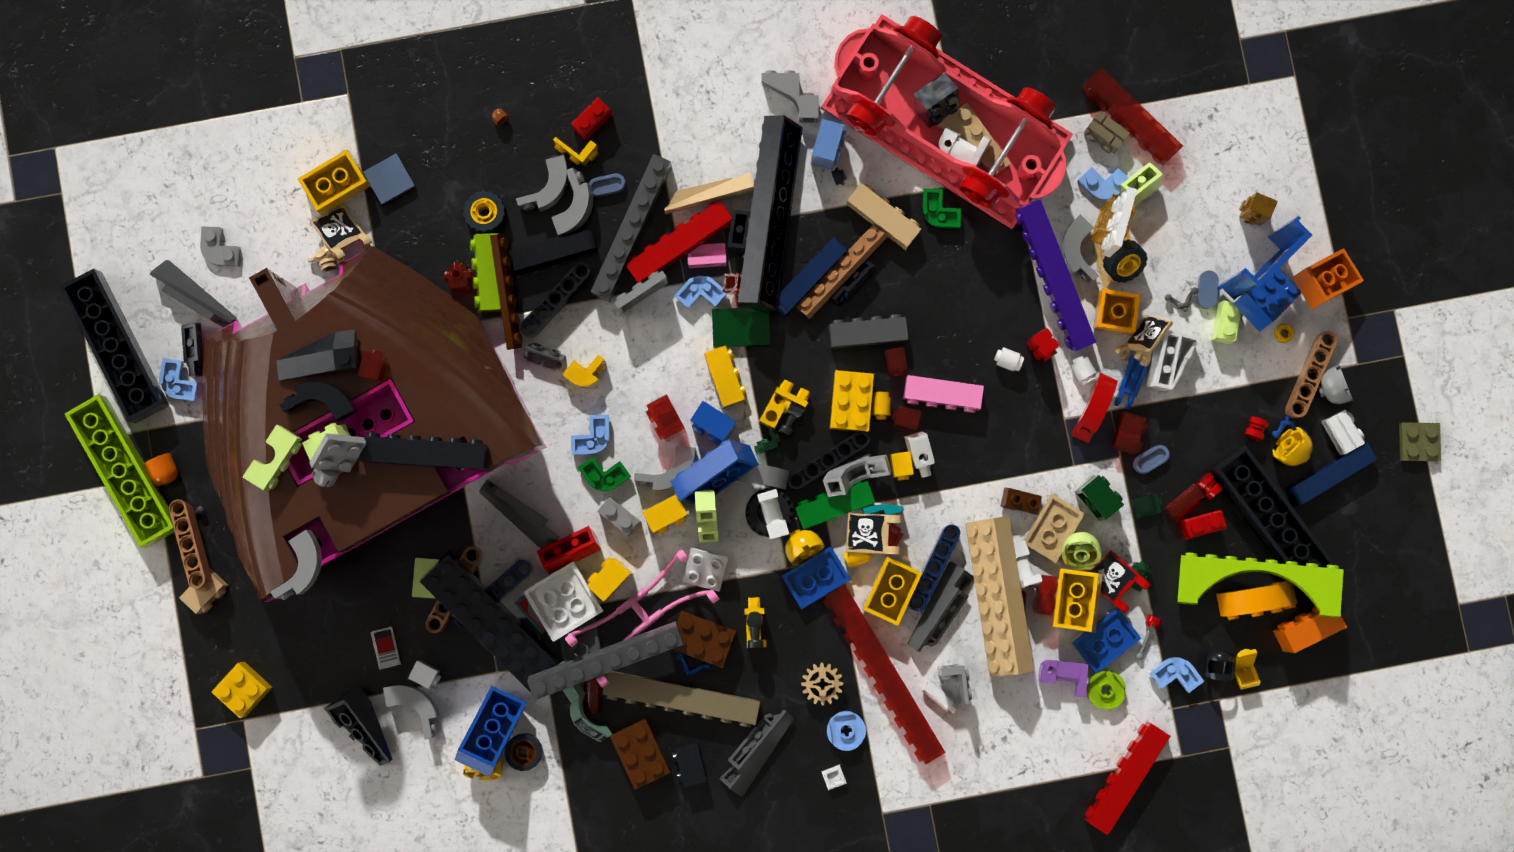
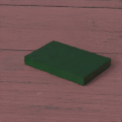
M752 308L712 309L713 348L725 345L726 347L770 345L768 311H756Z

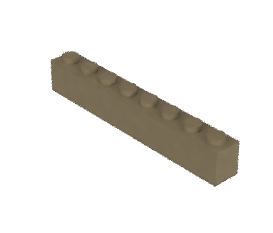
M615 671L606 674L609 683L604 686L602 693L607 695L606 699L618 701L619 697L626 699L625 702L630 704H637L638 701L645 703L644 706L656 708V705L663 706L665 711L675 712V709L683 710L682 714L694 716V713L702 714L701 718L713 720V717H718L724 723L732 724L733 720L740 722V726L751 727L752 724L756 725L760 700Z

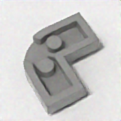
M201 226L200 249L203 257L208 262L217 266L239 267L240 247L222 246L223 228Z

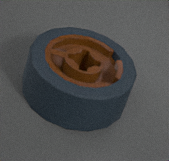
M518 734L507 743L504 751L505 759L513 769L528 771L540 762L543 754L542 744L532 734ZM526 748L527 754L525 756L521 755L520 750Z

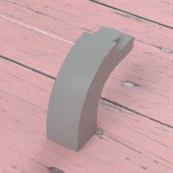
M564 155L546 159L549 172L546 186L538 193L516 198L520 210H532L538 205L540 212L554 206L562 198L569 180L566 173L568 166Z
M574 168L566 170L574 193L572 204L565 212L551 217L557 234L561 237L568 236L579 230L589 218L593 207L592 187L587 182L582 184L584 182L583 175Z
M1080 214L1065 231L1061 242V252L1070 275L1072 276L1078 271L1080 273L1079 277L1084 282L1091 284L1099 275L1084 261L1080 246L1084 237L1094 227Z
M676 446L675 460L668 471L659 475L635 473L634 481L638 482V486H649L650 483H653V491H664L673 488L670 481L679 472L691 467V464L695 461L696 448Z
M870 454L852 458L835 466L825 475L823 482L828 497L846 495L850 487L858 481L887 476L892 471L887 455L871 457Z
M759 464L737 481L786 490L789 471Z
M305 530L289 540L298 558V568L290 580L271 591L274 599L282 598L285 600L294 594L293 590L297 595H302L316 581L321 569L322 555L319 543L311 530Z
M393 685L383 688L386 707L395 705L411 706L420 716L424 740L435 737L437 725L432 718L440 715L436 704L427 693L411 685Z

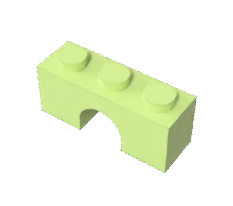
M276 425L266 440V443L275 450L273 461L269 464H263L258 460H253L243 478L264 491L274 489L279 481L278 476L280 473L286 471L289 467V459L300 450L302 439L286 428Z
M714 490L696 491L695 505L699 542H718Z

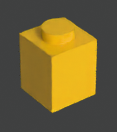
M910 451L890 455L893 478L898 477V481L908 480L909 476L914 474Z

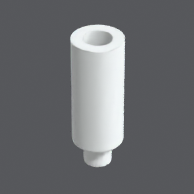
M931 680L922 689L923 693L945 711L949 709L952 713H955L958 709L953 704L955 700Z

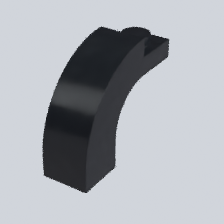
M307 382L293 387L297 395L291 394L283 399V403L279 404L282 411L289 414L309 402L321 401L327 405L334 419L339 422L358 412L351 399L344 392L321 382Z

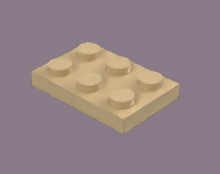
M1050 494L1023 541L1026 542L1027 547L1056 563L1062 554L1065 540L1075 532L1085 513L1057 496Z

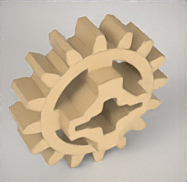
M821 662L818 668L813 664L812 671L808 668L806 669L809 673L808 676H802L806 679V682L801 683L802 686H806L803 693H809L807 699L810 700L813 697L814 704L818 700L821 701V705H824L825 700L831 704V698L838 699L836 693H842L839 686L843 685V682L838 680L842 675H836L835 673L838 669L834 668L831 670V664L824 667L823 662ZM826 671L832 674L835 680H829L826 677ZM818 672V677L815 680H810L811 676ZM822 678L825 682L831 683L825 685L824 689L815 684L820 682ZM810 688H816L819 691V696L813 694ZM830 688H834L833 692L826 696V692Z

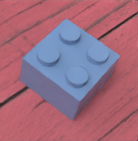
M822 119L811 157V164L831 170L834 164L838 165L841 149L838 148L843 147L846 137V131H843V124Z

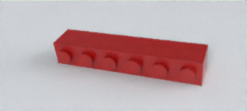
M720 200L716 203L712 202L706 207L705 211L695 213L690 218V221L685 224H679L674 229V232L663 235L658 243L648 245L644 248L643 253L629 258L628 263L625 265L637 283H644L649 280L648 277L652 273L665 271L690 252L731 226L732 217Z
M1150 722L1143 723L1137 731L1139 735L1135 741L1132 740L1127 746L1128 752L1125 757L1122 756L1116 764L1118 768L1108 776L1106 780L1107 785L1104 790L1101 789L1095 797L1097 801L1085 813L1086 818L1084 820L1106 835L1112 830L1171 737Z

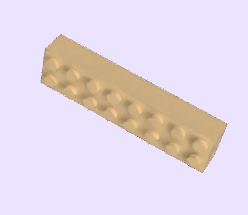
M1005 516L967 522L965 526L989 676L1019 675L1033 672L1034 666L1010 518Z

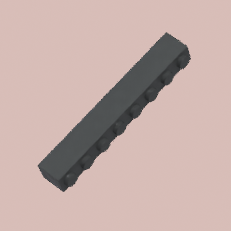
M655 154L652 155L591 289L593 296L610 303L625 271V264L628 263L627 261L634 251L672 167L671 161Z
M675 621L528 676L527 683L534 700L679 647L683 645V638Z

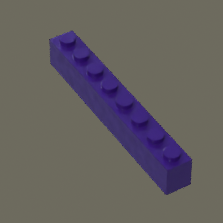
M1035 200L1016 208V220L1023 227L1022 235L1025 242H1028L1030 245V256L1033 260H1036L1038 265L1036 267L1037 274L1040 278H1043L1045 283L1043 289L1046 295L1050 296L1052 301L1050 307L1053 313H1056L1058 316L1057 324L1059 329L1065 334L1064 342L1066 347L1072 351H1078L1097 343L1042 201Z

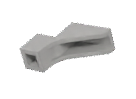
M768 70L761 74V83L764 87L794 103L798 110L799 122H818V95H814V93L799 95V73H795L792 70L784 71V73Z

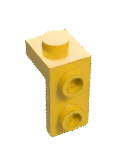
M555 137L553 139L555 148L562 154L566 152L570 155L569 159L576 165L581 164L585 167L589 160L593 161L598 154V147L591 140L578 155L558 138Z
M1244 649L1236 656L1234 674L1241 690L1260 685V680L1254 667L1257 656L1256 649Z

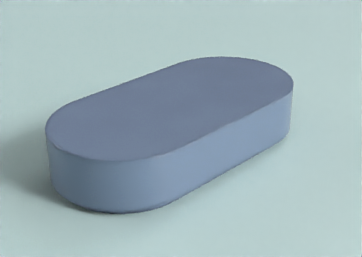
M618 173L593 178L589 182L593 190V197L596 198L620 193L626 186L624 177Z
M1205 271L1198 279L1199 292L1197 294V303L1204 309L1213 307L1217 302L1219 277L1214 271Z
M1163 445L1150 448L1133 460L1134 470L1139 474H1146L1167 462L1170 456L1169 450Z

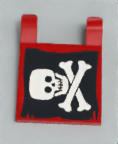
M1112 550L1091 571V573L1103 575L1101 593L1123 613H1127L1130 608L1120 598L1135 582L1144 590L1150 587L1148 581Z

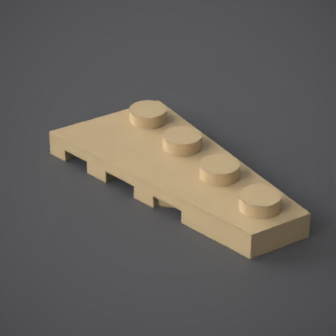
M968 103L936 125L943 131L945 128L950 127L961 134L960 138L978 147L983 136L992 138ZM994 139L980 162L988 171H990L1002 152ZM1007 157L1004 158L994 176L1011 165Z

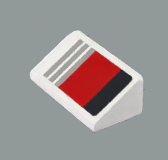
M388 627L372 631L371 636L379 669L400 665L401 662L393 628Z

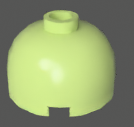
M1087 532L1073 533L1063 544V561L1066 565L1067 563L1071 565L1072 569L1085 571L1094 568L1095 564L1101 561L1099 541Z

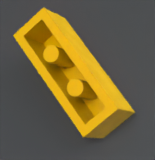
M725 345L705 352L704 356L723 409L744 402V396H747L744 385L740 386L738 378H741L738 368H733L731 361L734 360L731 349L727 350Z

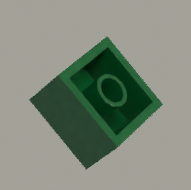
M1097 475L1091 477L1074 492L1099 521H1103L1111 517L1124 504L1122 503L1123 498L1117 491L1113 492L1109 487V481L1104 476Z

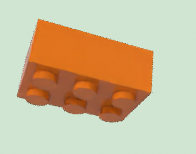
M1344 248L1305 268L1292 277L1312 310L1364 281Z
M1315 606L1310 613L1306 614L1304 612L1294 617L1295 620L1292 622L1285 621L1278 624V628L1273 630L1283 652L1296 653L1347 628L1342 616L1339 619L1319 617V611Z

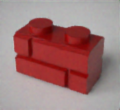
M596 98L592 102L593 105H589L571 123L574 131L585 141L613 116L610 108L599 98Z
M1048 328L1031 337L1026 343L1029 349L1033 351V355L1037 360L1043 359L1046 361L1057 354L1056 349L1059 348V344L1055 338H1052L1053 335Z
M1221 510L1179 521L1184 539H1191L1227 529Z

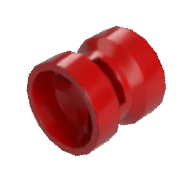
M1251 416L1250 426L1246 429L1244 435L1257 441H1263L1265 437L1264 431L1268 429L1270 423L1264 419Z
M1211 473L1205 475L1196 484L1199 490L1205 492V496L1208 499L1213 498L1223 489L1221 483L1216 482Z

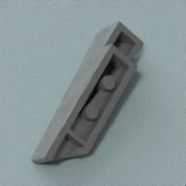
M165 260L150 272L149 275L165 284L161 290L162 292L224 328L236 321L237 317L171 261Z
M488 479L485 481L479 493L540 549L558 541L560 536L545 527L548 521L547 518Z
M952 561L948 563L908 642L909 646L920 652L924 646L929 645L932 647L939 642L969 596L963 591L974 579L973 575Z
M785 710L777 715L771 713L764 715L728 759L732 766L719 779L739 796H744L794 720V717Z

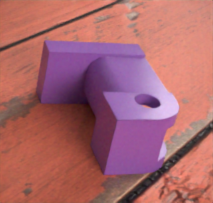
M1045 660L1040 664L1038 681L1046 683H1056V680L1076 682L1075 696L1086 697L1089 664ZM1049 667H1052L1051 673L1048 672Z

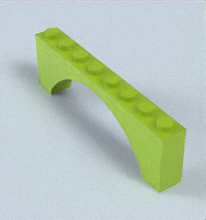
M1186 553L1185 556L1181 555L1178 604L1198 605V600L1220 581L1241 573L1262 572L1281 577L1297 586L1314 603L1319 611V617L1338 619L1341 617L1344 569H1339L1337 565H1327V568L1318 567V564L1306 563V566H1299L1298 562L1286 561V564H1278L1277 560L1257 562L1256 558H1245V561L1237 560V557L1225 556V559H1219L1217 555L1206 554L1205 557H1197L1198 554Z

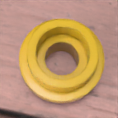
M1280 324L1276 327L1274 336L1279 342L1287 343L1292 340L1294 330L1288 324ZM1282 330L1286 332L1285 337L1281 335Z

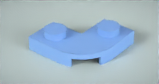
M1091 167L1077 182L1095 199L1107 200L1116 197L1121 192V184L1129 178L1118 168L1104 180Z
M697 276L690 278L674 297L689 309L700 296H703L716 308L728 292L712 278Z
M163 358L159 384H161L164 392L169 397L196 402L200 383L181 380L184 361Z
M609 415L589 416L590 435L571 436L572 455L596 454L607 446L610 439Z
M1177 657L1166 659L1148 672L1161 689L1175 678H1177L1187 693H1190L1204 682L1190 662Z

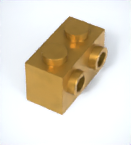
M1256 192L1249 196L1247 200H1243L1239 211H1241L1239 217L1244 219L1245 223L1261 226L1271 219L1278 201Z

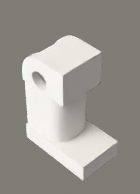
M950 127L945 128L939 139V148L955 159L974 164L978 167L993 139L983 136L978 147L960 138L961 134ZM948 140L952 142L951 146L948 145Z
M774 489L758 494V501L762 507L770 540L788 535L787 524L783 519L777 499V490Z
M1025 541L1014 543L1021 592L1027 586H1031V589L1036 588L1043 580L1041 574H1033L1027 557L1030 554Z

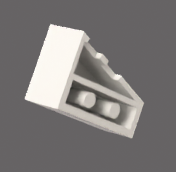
M1168 330L1153 350L1146 387L1159 391L1173 390L1184 370L1185 364L1191 358L1192 352L1196 345L1199 344L1201 338Z

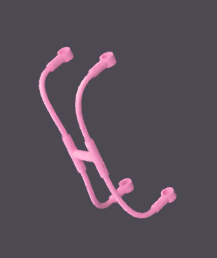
M679 550L649 586L641 589L616 608V611L568 634L565 640L573 647L578 643L575 636L611 620L618 614L621 615L632 607L643 622L622 640L624 641L639 635L664 616V613L683 602L707 595L714 604L719 600V597L713 590L700 591L676 600L662 610L659 609L650 617L646 614L638 601L645 597L660 582L678 559L682 563L689 559L683 550ZM605 674L596 678L602 688L609 683Z

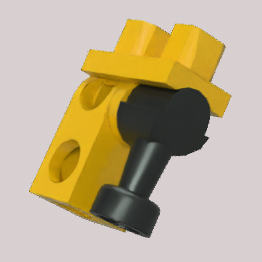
M784 380L780 387H777L759 423L775 430L784 413L788 415L785 425H780L777 431L791 438L794 433L791 428L797 418L803 415L808 405L807 400L810 392L800 388L797 396L790 393L794 384Z
M760 597L748 598V608L745 609V615H748L746 618L747 648L766 647V640H761L760 626L763 624L761 614H764V608H760Z

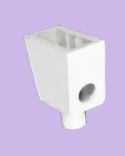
M921 431L905 436L904 440L908 452L910 451L913 467L919 468L922 478L933 475L930 465L934 464L935 461L928 435ZM924 453V458L919 460V456Z

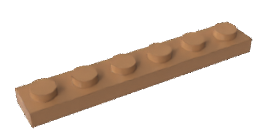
M872 225L795 306L797 310L810 319L887 238V235Z

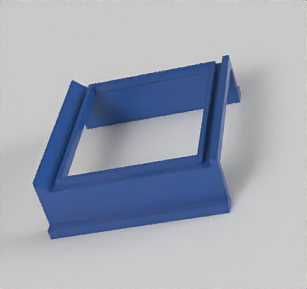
M1298 215L1275 230L1268 237L1280 250L1254 276L1245 268L1222 282L1217 289L1219 291L1223 289L1235 300L1254 287H1261L1312 236L1299 222L1301 217ZM1285 250H1287V251L1257 280V278H1258Z

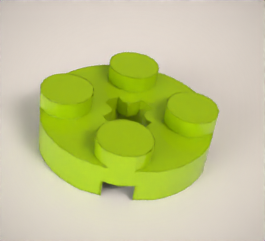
M1108 670L1099 671L1088 680L1086 688L1087 697L1098 708L1114 709L1124 701L1126 685L1117 673ZM1104 685L1111 687L1109 695L1106 693L1102 694L1101 691Z

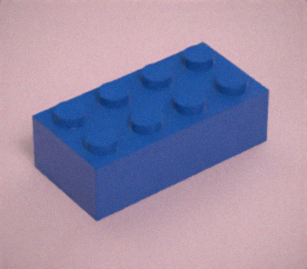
M728 439L721 442L720 446L715 450L707 452L701 460L693 462L687 470L679 472L670 482L679 501L695 504L696 491L714 490L715 495H717L759 464L750 445Z
M491 686L460 744L454 760L491 777L527 702Z

